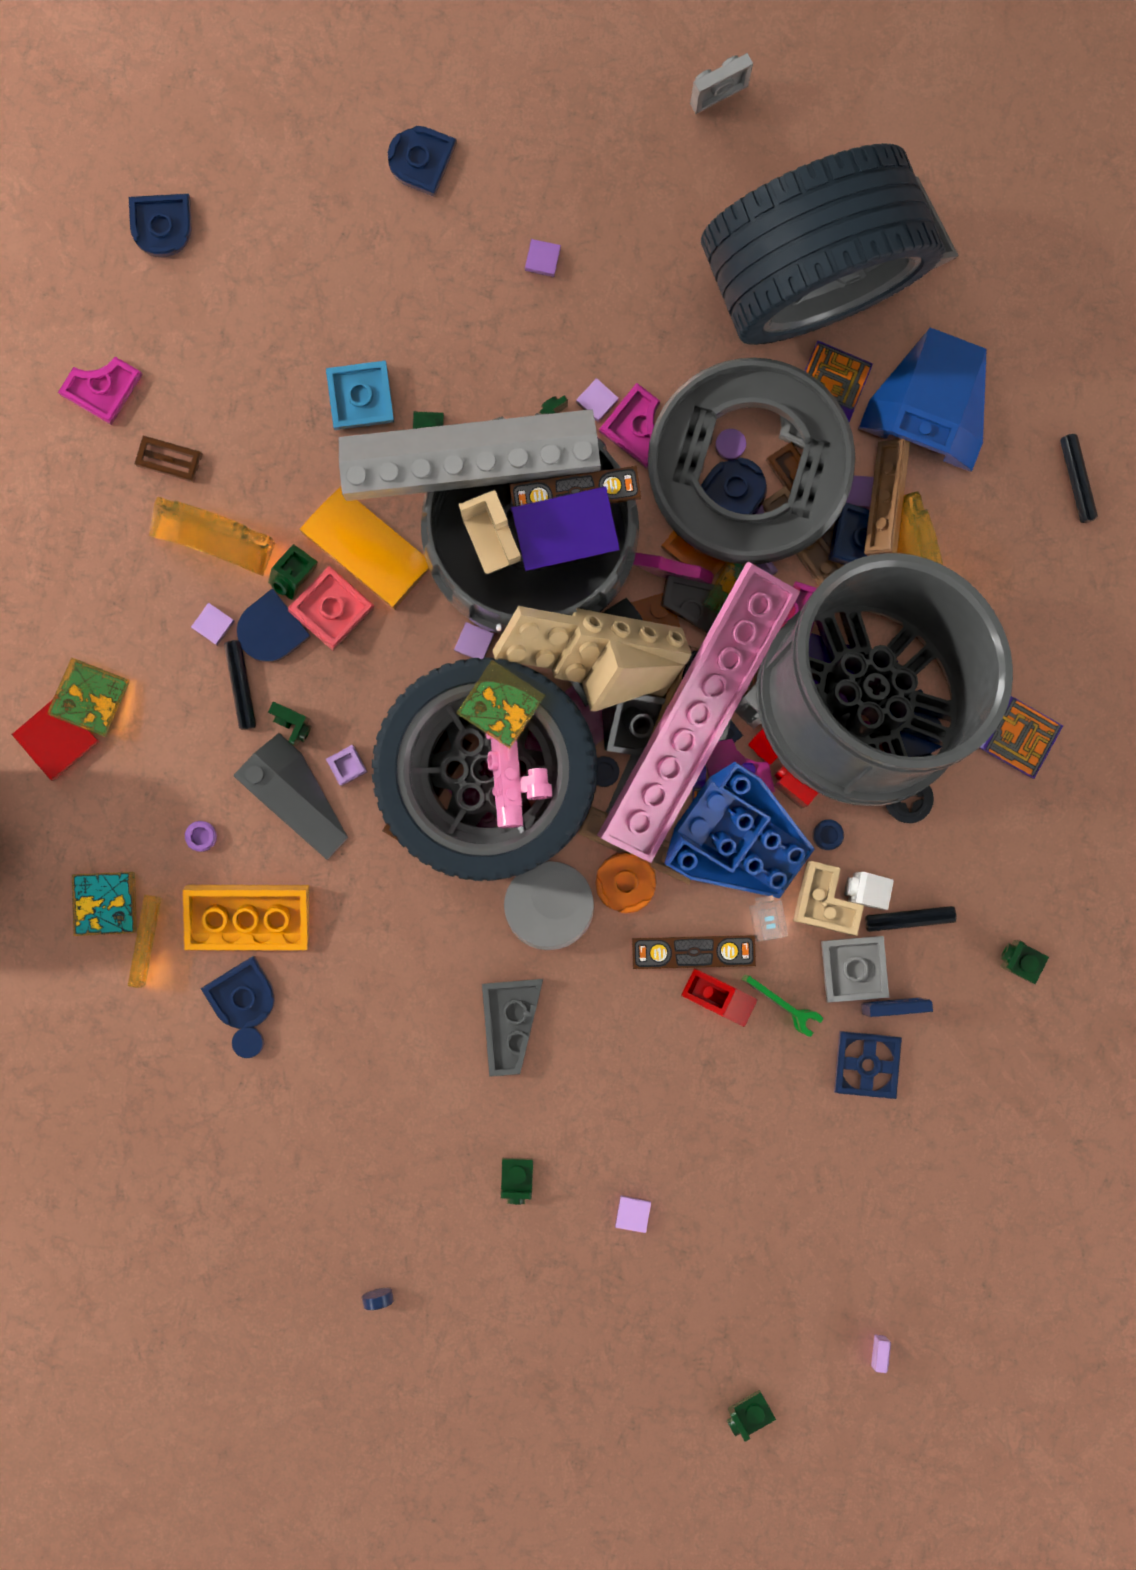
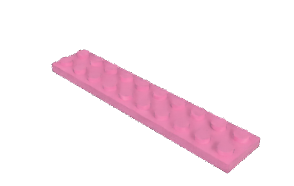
M750 562L745 564L597 835L601 839L652 863L760 667L763 658L766 656L772 641L778 634L798 598L799 590Z

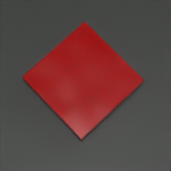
M59 695L11 734L51 781H54L100 742L89 728L83 725L78 726L70 721L61 719V716L57 717L50 714Z

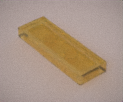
M144 895L128 980L129 987L142 988L146 985L162 899L160 896Z

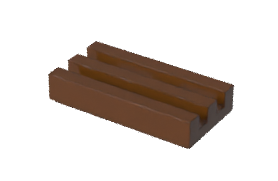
M143 435L134 464L137 467L194 483L195 474L199 468V460H201L203 454L200 451ZM147 445H151L193 458L191 462L146 450ZM144 456H146L149 458L188 468L189 471L188 473H186L183 471L144 461L143 458Z

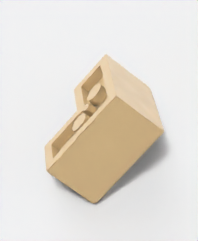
M495 490L459 504L462 519L485 574H490L521 561V555Z
M808 861L793 921L857 936L864 905L834 898L841 868Z

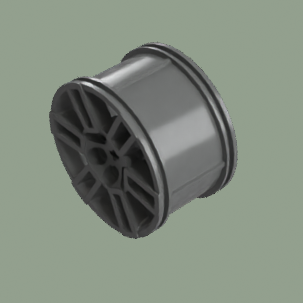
M902 553L869 555L849 562L834 571L812 593L802 610L789 619L779 630L758 670L756 697L760 721L772 749L779 757L780 762L801 783L806 784L826 797L852 805L883 806L894 804L924 790L936 781L949 766L960 762L972 754L995 732L1007 710L1012 692L1013 664L1011 651L1002 624L994 610L978 590L956 572L937 562L915 555ZM837 612L840 613L850 649L847 648L834 615ZM861 612L883 616L902 625L903 628L887 646L878 645L872 649ZM813 622H816L831 663L809 657V638ZM916 637L924 647L905 665H900L896 660L897 657ZM933 659L937 660L943 671L951 700L915 691L918 686V677L916 675ZM846 669L852 670L854 674L849 673ZM839 693L845 695L848 702H844L839 697ZM889 709L893 711L894 716L891 715ZM914 711L949 721L950 726L945 727L916 716ZM861 715L869 719L870 725L862 720ZM900 731L940 745L942 748L937 755L908 757ZM879 744L882 745L884 752L880 750Z

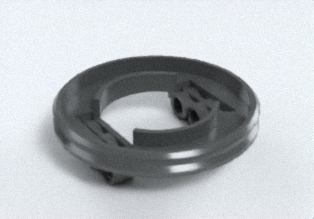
M739 358L725 361L704 369L687 380L675 391L662 408L651 434L648 451V472L653 495L660 512L670 527L686 543L698 551L721 561L735 564L776 562L791 557L814 544L830 529L842 512L851 491L855 471L853 434L848 419L836 398L822 383L807 372L793 365L767 358ZM762 408L783 416L794 425L805 443L788 503L786 502L779 508L762 514L748 515L729 511L715 503L704 492L699 483L700 475L704 470L706 454L713 440L717 419L738 409Z

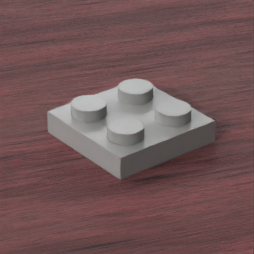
M748 53L741 57H738V55L732 56L723 62L722 67L711 71V69L705 70L695 78L690 101L695 114L748 87L753 62Z
M884 936L821 941L827 1003L889 998Z

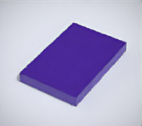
M606 486L511 507L525 571L620 550Z

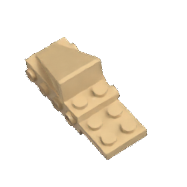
M518 606L493 649L495 660L504 659L508 660L507 662L552 669L555 679L582 683L590 711H599L646 694L664 697L692 655L681 627L579 608L571 616Z

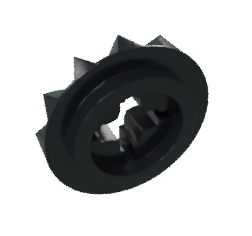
M930 785L914 795L921 797V800L911 804L910 812L906 803H901L900 801L886 805L888 813L897 821L911 824L923 820L933 807L934 796Z

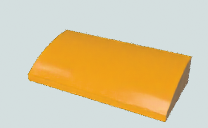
M341 486L300 528L302 534L394 610L429 570L426 558L422 553L358 500L346 501L342 494Z
M186 885L183 889L184 950H308L309 885Z

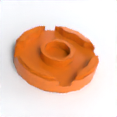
M628 851L615 853L605 859L598 869L595 881L597 895L603 904L621 913L637 912L647 906L655 894L657 884L655 870L651 864Z

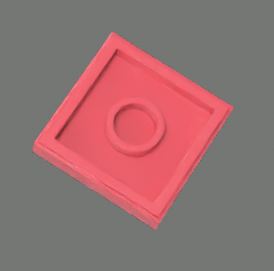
M328 566L288 607V612L334 651L374 609V605L333 568Z

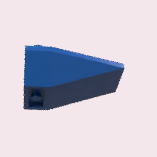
M930 327L870 398L858 429L887 439L889 434L943 454L945 455L944 462L972 472L983 444L987 349Z
M733 762L708 778L676 824L664 863L690 880L780 898L815 848L763 780L739 763Z

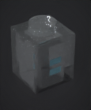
M773 895L755 898L756 904L749 905L755 942L788 937L782 900L774 901Z

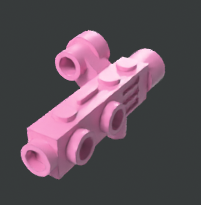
M485 731L486 738L491 739L492 751L488 753L487 762L489 770H493L494 774L492 793L496 800L498 828L522 827V793H527L528 800L552 798V784L548 783L547 768L529 769L528 776L520 777L517 737L508 746L500 740L501 736L498 738L489 731Z

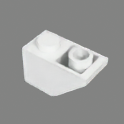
M867 872L853 873L852 878L848 877L844 895L849 896L848 902L880 910H888L894 880Z

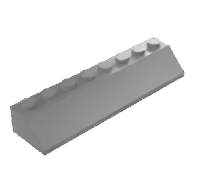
M593 409L339 437L341 488L346 501L543 480L600 471L601 466Z

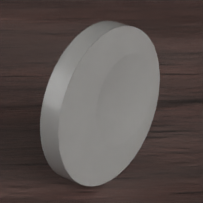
M546 861L528 872L515 876L505 895L504 910L509 927L519 940L533 948L556 950L571 945L586 932L592 921L594 900L587 880L579 871L564 863Z

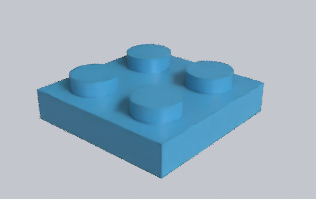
M386 360L326 368L334 430L394 423Z

